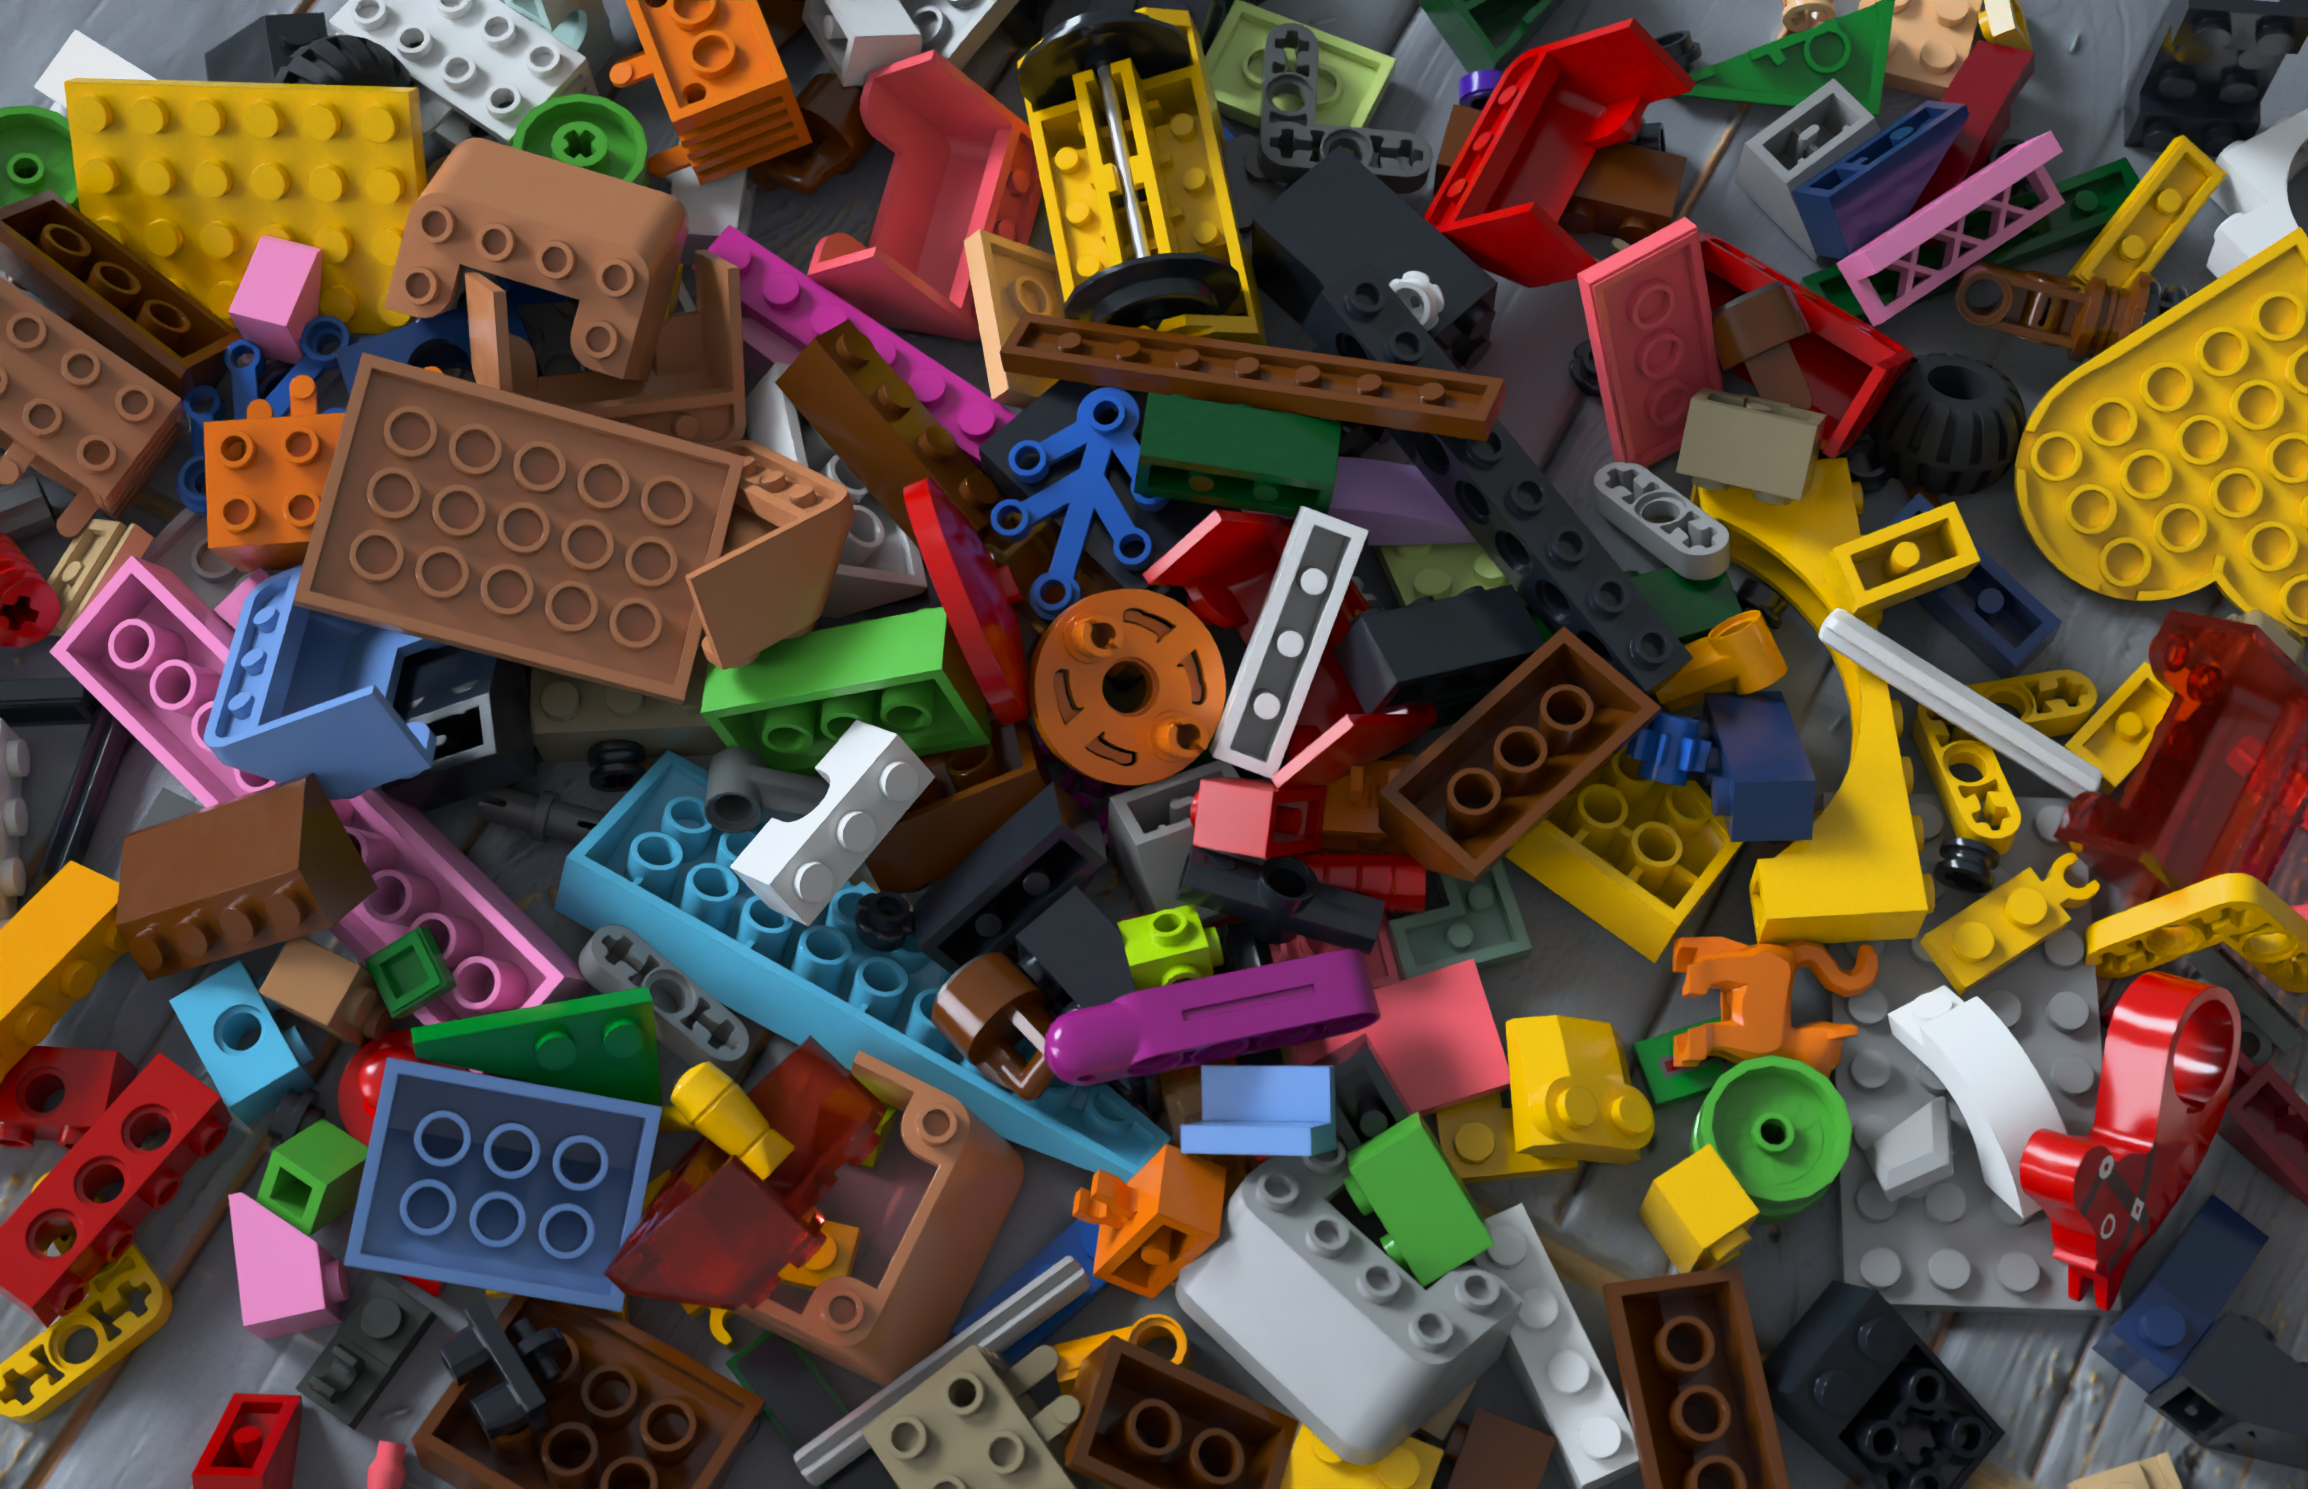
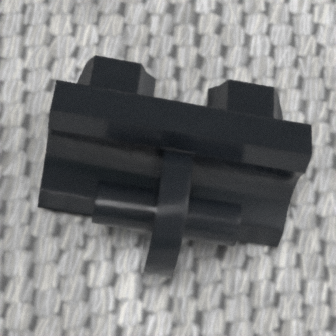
M484 1300L466 1309L465 1313L469 1326L458 1331L440 1345L438 1349L443 1364L458 1387L489 1369H492L500 1384L470 1401L472 1410L489 1440L491 1441L516 1431L524 1425L527 1426L533 1437L551 1427V1421L544 1411L547 1407V1401L530 1374L537 1372L545 1386H551L562 1378L563 1373L555 1362V1359L561 1355L567 1345V1341L557 1327H549L536 1332L530 1320L523 1318L514 1323L510 1328L518 1342L513 1348Z

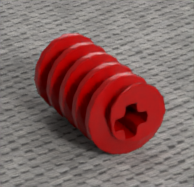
M0 532V645L3 647L22 648L38 643L51 633L59 619L60 604L56 592L19 549L18 545L8 535Z

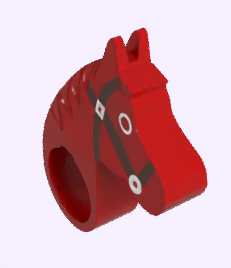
M2150 971L2139 976L2122 995L2109 1024L2095 1118L2091 1131L2086 1135L2069 1136L2042 1128L2034 1132L2029 1138L2020 1161V1184L2024 1193L2031 1197L2046 1212L2050 1219L2055 1251L2051 1257L2068 1265L2069 1299L2080 1302L2093 1282L2097 1308L2106 1312L2111 1310L2133 1256L2148 1242L2149 1238L2169 1215L2208 1152L2225 1113L2232 1090L2241 1041L2239 1008L2233 995L2227 989L2160 971Z

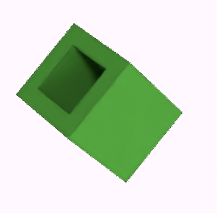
M322 1118L273 1149L256 1202L307 1236H311L357 1204L368 1147Z

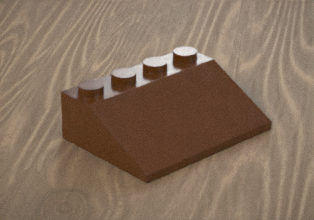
M514 1294L496 1319L513 1348L518 1342L510 1328L514 1323L523 1318L530 1320L536 1332L549 1327H557L567 1341L566 1348L555 1359L556 1364L563 1373L562 1378L551 1386H545L537 1372L530 1374L547 1401V1407L544 1411L550 1419L552 1426L533 1437L527 1426L524 1425L516 1431L490 1441L478 1422L470 1403L472 1399L500 1384L492 1369H489L460 1387L453 1380L411 1439L421 1468L457 1489H722L766 1402L763 1398L605 1309Z

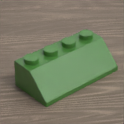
M943 607L925 608L901 615L874 620H862L853 624L809 631L800 637L783 639L760 651L756 660L738 668H728L723 671L708 661L701 706L702 716L727 748L744 747L753 750L764 759L769 769L806 776L819 774L815 767L856 720L898 734L916 756L991 744L992 730L984 694L968 665Z

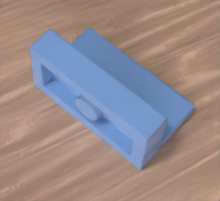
M1201 1065L1202 1121L1181 1125V1153L1313 1156L1336 1150L1335 1066Z

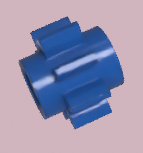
M1661 712L1648 727H1645L1627 745L1626 755L1631 756L1630 758L1641 760L1637 775L1657 782L1686 786L1690 770L1706 773L1712 742L1707 741L1705 738L1697 737L1700 721Z

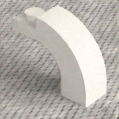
M1945 985L1923 994L1914 1001L1888 1013L1892 1035L1936 1074L1961 1110L1977 1148L1985 1184L2023 1219L2041 1210L2042 1208L2024 1193L2020 1184V1161L2023 1151L2031 1135L2039 1129L2046 1128L2068 1134L2040 1075L2009 1029L1978 996L1964 1002Z

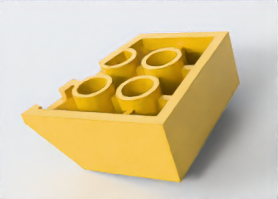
M1626 745L1504 857L1655 964L1690 919L1743 842H1731L1724 818L1714 817L1711 799L1695 780H1687L1686 786H1678L1638 776L1641 760L1630 758L1631 756L1626 755Z

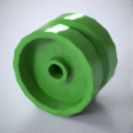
M581 93L553 97L531 109L516 128L513 148L650 188L647 174L649 167L648 145L643 127L628 109L605 97Z
M32 105L0 108V208L51 189L80 211L68 119L56 111Z
M1771 1055L1744 1060L1718 1078L1705 1098L1700 1112L1692 1125L1688 1153L1691 1156L1710 1143L1760 1211L1754 1222L1768 1225L1794 1220L1818 1204L1849 1156L1852 1126L1845 1100L1825 1075L1802 1061Z

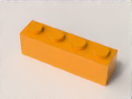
M72 860L0 930V1084L5 1075L33 1046L46 1038L51 1027L79 999L84 998L92 990L95 982L121 955L129 952L127 944L115 926L120 883Z

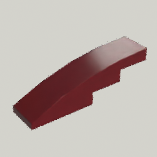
M1980 40L1977 42L1940 101L1966 104L1969 117L1907 217L1986 166L1987 157L2010 125L2011 104L2034 73L2035 52ZM1930 238L1921 245L1937 249L1942 241Z
M2124 992L2099 1016L2100 1022L2107 1029ZM2239 1049L2234 1083L2225 1113L2216 1133L2262 1172L2308 1206V1105L2268 1062L2255 1066Z

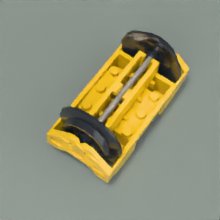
M1149 7L1134 11L1127 9H1104L1083 13L1060 23L1017 62V75L1020 92L1025 100L1065 302L1063 305L1065 318L1267 346L1262 306L1251 255L1239 232L1222 149H1226L1227 146L1217 100L1204 57L1200 36L1189 11ZM1145 188L1147 200L1140 202L1137 190ZM1122 194H1123V199H1124L1125 207H1123V204H1122V199H1121V195H1122ZM1245 312V316H1233ZM1087 384L1093 391L1107 387Z

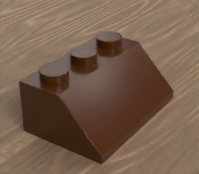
M994 712L990 713L988 717L992 730L991 744L917 756L935 778L865 859V863L880 892L891 891L899 895L902 893H913L924 889L932 881L944 877L1053 781L1029 718L1006 728L1000 723Z
M1112 1335L1082 1360L1070 1395L1080 1402L1082 1413L1074 1424L1063 1431L1065 1466L1114 1489H1280L1299 1421L1120 1337Z

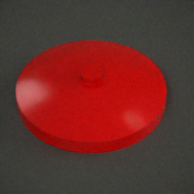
M930 477L905 486L903 488L904 500L921 554L948 621L982 693L997 719L1004 727L1007 728L1030 718L1032 714L1029 706L1027 654L1013 605L1023 601L1024 598L1010 565L997 567L972 524L953 500Z

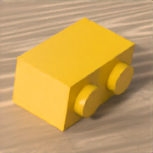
M1953 501L1834 547L1820 566L1838 608H1842L1860 619L1961 580L1981 560L1957 505Z
M1709 1143L1654 1179L1637 1214L1679 1273L1700 1271L1701 1269L1709 1270L1728 1267L1742 1255L1739 1250L1752 1239L1748 1230L1760 1211Z

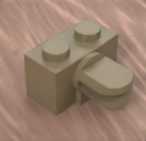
M1703 387L1690 401L1676 472L1692 476V484L1709 490L1725 491L1729 489L1730 485L1754 490V498L1770 504L1789 505L1792 499L1801 501L1812 485L1827 415L1790 407V404L1745 394L1740 396Z

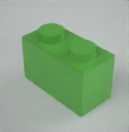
M1419 1111L1347 1153L1348 1166L1352 1175L1343 1179L1349 1194L1364 1216L1375 1210L1388 1231L1386 1235L1380 1238L1388 1257L1405 1272L1411 1269L1422 1287L1495 1245L1490 1226Z

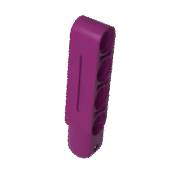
M1344 949L1140 990L1121 996L1108 1004L1070 1011L1060 1015L1050 1025L1044 1041V1057L1049 1068L1059 1079L1071 1085L1089 1086L1348 1034L1376 1023L1381 1018V1014L1362 951L1358 949Z

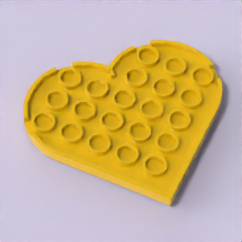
M2301 227L2282 237L2074 369L2059 380L2037 404L2023 429L2014 463L2015 499L2019 515L2033 544L2041 555L2066 578L2083 588L2101 595L2136 601L2170 599L2186 595L2214 583L2221 594L2242 613L2256 609L2264 611L2298 632L2302 637H2308V237Z

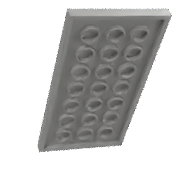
M1837 792L1822 793L1819 799V816L1824 812ZM1908 795L1911 815L1919 814L1923 822L1924 849L1919 854L1922 874H1931L1934 882V912L1926 915L1917 938L1825 943V948L1843 970L1854 968L1857 952L1862 944L1866 943L1873 946L1879 956V973L1875 984L1862 995L1843 997L1827 990L1828 1022L1851 1024L1858 1027L1857 1036L1844 1040L1841 1063L1831 1072V1083L1845 1100L1852 1126L1849 1156L1835 1177L1840 1282L1878 1290L1895 1310L2115 1317L2122 1311L2120 1289L2115 1303L2109 1312L2097 1308L2093 1282L2080 1302L2069 1299L2068 1265L2051 1257L2055 1251L2051 1235V1222L2048 1215L2041 1209L2023 1219L1985 1184L1973 1136L1957 1103L1936 1074L1892 1035L1887 1015L1914 1001L1919 996L1943 985L1947 986L1964 1002L1978 996L2009 1029L2032 1062L2058 1110L2067 1134L2069 1136L2088 1134L2094 1123L2103 1062L2096 965H2085L2083 932L2092 924L2091 900L2080 908L2070 909L2062 907L2071 918L2064 929L1960 996L1920 945V941L1926 933L1991 891L1985 893L1962 892L1945 886L1935 879L1933 872L1937 862L1945 860L1939 853L1941 843L1945 839L1957 837L1939 795ZM2014 797L2020 809L2021 823L2012 848L2006 854L2000 855L1997 868L1989 871L1995 879L1991 891L2029 867L2032 868L2041 881H2044L2047 872L2060 856L2067 853H2075L2079 859L2072 869L2064 873L2066 883L2074 888L2085 887L2089 883L2083 802H2077L2073 798ZM1985 801L1980 802L1981 811H1980V814H1979L1977 823H1979V822H1986V823H1987V821H1986V819H1985V817H1984V815H1983V812H1982V808H1983V805H1984V802H1985ZM1990 826L1991 830H1999L2000 826ZM1944 1096L1949 1105L1951 1115L1954 1175L1931 1184V1190L1923 1197L1911 1198L1906 1195L1889 1202L1869 1167L1863 1152L1929 1102Z

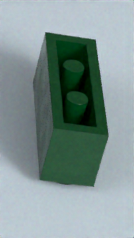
M1148 392L1133 493L1295 518L1300 506L1328 515L1336 481L1342 422L1314 416L1256 409L1246 404L1230 405L1192 399L1181 394L1164 395Z

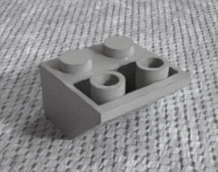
M1833 78L1744 144L1734 183L1816 262L1823 256L1815 254L1792 191L1881 132L1876 118Z
M1216 760L1163 780L1109 797L1108 847L1147 915L1165 909L1189 905V903L1176 900V894L1185 859L1190 846H1193L1195 828L1190 820L1191 804L1195 794L1199 791L1201 779L1239 777L1232 764ZM1203 848L1259 865H1263L1269 859ZM1196 906L1202 927L1231 917L1228 914Z

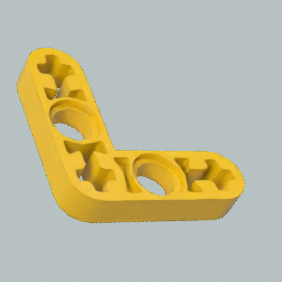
M2069 669L1965 685L1993 703H2005L2013 706L2021 714V721L2047 737L2072 734L2079 731L2090 719L2098 697L2096 687L2088 677ZM2061 696L2062 699H2054V697ZM1919 703L1912 725L1913 737L1956 837L1983 842L1999 852V855L2006 854L2014 844L2021 823V814L1993 749L1941 717L1942 720H1933V717L1941 716ZM2068 704H2076V706L2069 707ZM1946 725H1954L1951 735L1952 743L1947 745L1950 735ZM1957 763H1966L1977 768L1983 778L1976 782H1964L1955 778L1949 771V767ZM1985 801V802H1984V805H1983V808H1982V812H1983V815H1984V817H1985L1987 823H1986V822H1979V823H1977V820H1978V817H1979V814H1980V811H1981L1980 802ZM1990 826H2000L1999 830H1991Z
M2226 873L2214 876L2089 925L2083 932L2085 965H2096V976L2123 978L2132 976L2225 942L2278 987L2289 992L2308 993V921L2260 880L2251 875Z
M50 1172L44 1174V1175L34 1184L32 1191L41 1183V1181H42ZM98 1191V1193L95 1196L94 1202L106 1203V1201ZM63 1235L52 1243L59 1253L63 1255L73 1247L77 1235ZM135 1241L119 1259L100 1269L88 1282V1293L90 1294L88 1298L82 1301L71 1313L61 1317L0 1364L1 1415L23 1424L34 1423L43 1419L157 1332L168 1321L173 1309V1296L167 1284ZM135 1289L140 1290L144 1294L150 1293L144 1300L148 1310L140 1317L131 1311L126 1312L131 1307L130 1299L127 1296ZM103 1311L116 1319L112 1323L122 1330L121 1334L115 1337L111 1328L98 1319V1315ZM80 1329H93L98 1337V1346L94 1355L81 1364L69 1363L65 1357V1344L68 1338ZM46 1355L49 1362L64 1373V1377L60 1381L46 1373L50 1368L41 1363V1359ZM21 1376L31 1381L37 1380L30 1387L34 1398L27 1404L17 1399L11 1400L18 1393L14 1382Z

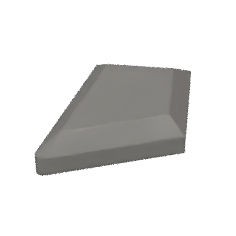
M1944 1096L1929 1102L1863 1152L1869 1167L1889 1202L1906 1195L1911 1198L1923 1197L1931 1190V1184L1954 1175L1951 1115L1949 1105Z

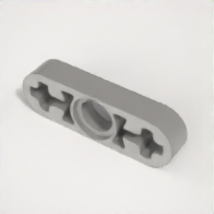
M1627 461L1614 462L1597 471L1594 476L1597 511L1679 575L1692 580H1707L1721 575L1728 569L1730 565L1729 532L1725 526L1640 464L1628 463ZM1660 516L1675 518L1674 521L1667 523L1647 522L1648 519Z
M620 925L603 926L594 933L579 955L580 971L587 982L600 993L606 994L648 986L649 991L653 988L663 989L675 998L678 1004L677 1013L664 1012L653 1003L656 1039L692 1068L700 1063L710 1061L724 1073H728L746 1053L749 1046V1035L742 1021L632 930ZM611 952L621 959L615 966L605 959V956ZM638 973H641L644 979L636 986L631 981ZM692 1015L697 1021L688 1029L683 1024ZM712 1035L723 1043L718 1050L708 1043Z

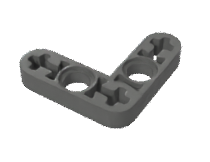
M1285 23L1274 27L1267 36L1262 63L1257 159L1263 174L1273 181L1294 184L1329 155L1331 151L1341 145L1343 148L1356 152L1361 158V163L1395 193H1413L1421 189L1427 182L1433 160L1432 148L1427 141L1419 135L1409 132L1315 124L1319 51L1317 38L1311 30L1296 23ZM1284 48L1295 49L1297 61L1294 72H1284L1286 61ZM1281 93H1290L1299 97L1304 106L1298 111L1286 112L1277 108L1272 99ZM1279 146L1291 147L1292 158H1282ZM1312 147L1320 148L1317 162H1311ZM1373 153L1379 154L1378 168L1370 167ZM1397 157H1407L1409 165L1412 166L1411 169L1400 168V162L1397 160Z

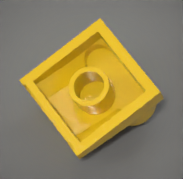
M1560 1015L1513 1018L1505 1022L1516 1153L1616 1165H1627L1640 1160V1148L1644 1147L1651 1140L1654 1132V1115L1646 1097L1631 1084L1621 1034L1608 1022Z

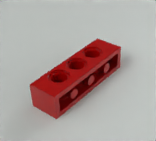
M33 1046L5 1075L0 1084V1146L29 1149L33 1147L34 1140L58 1141V1147L70 1151L137 1077L138 1069L117 1050ZM65 1089V1095L60 1105L52 1111L43 1113L46 1099L53 1092Z
M159 1052L1 1225L0 1293L46 1328L59 1315L63 1317L71 1313L86 1296L89 1289L88 1282L106 1262L112 1263L129 1249L135 1239L136 1228L153 1209L159 1210L165 1207L175 1197L182 1185V1176L199 1157H208L221 1145L228 1133V1124L233 1120L222 1097ZM158 1131L171 1132L167 1142L160 1148L150 1151L141 1150L143 1141L152 1133ZM113 1182L124 1183L123 1190L112 1201L106 1203L94 1202L96 1194L103 1186ZM67 1234L77 1235L75 1244L68 1252L55 1257L47 1256L48 1248L54 1240Z

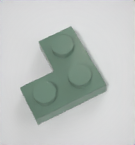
M1502 860L1498 861L1475 883L1432 871L1444 907L1390 920L1385 928L1402 981L1473 958L1477 970L1529 957L1533 949Z

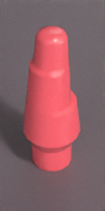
M379 1441L376 1459L368 1467L367 1489L403 1488L407 1475L404 1466L406 1444Z

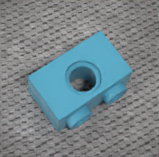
M238 960L169 1001L228 1109L245 1125H249L278 1108L281 1100L290 1088L305 1092L317 1085L306 1065L315 1059V1055L305 1037L296 1025L286 1030L276 1012L282 1007L259 993L268 974L265 972L256 977L241 960ZM254 1028H262L261 1036L254 1046L246 1050L237 1051L238 1042L244 1033Z

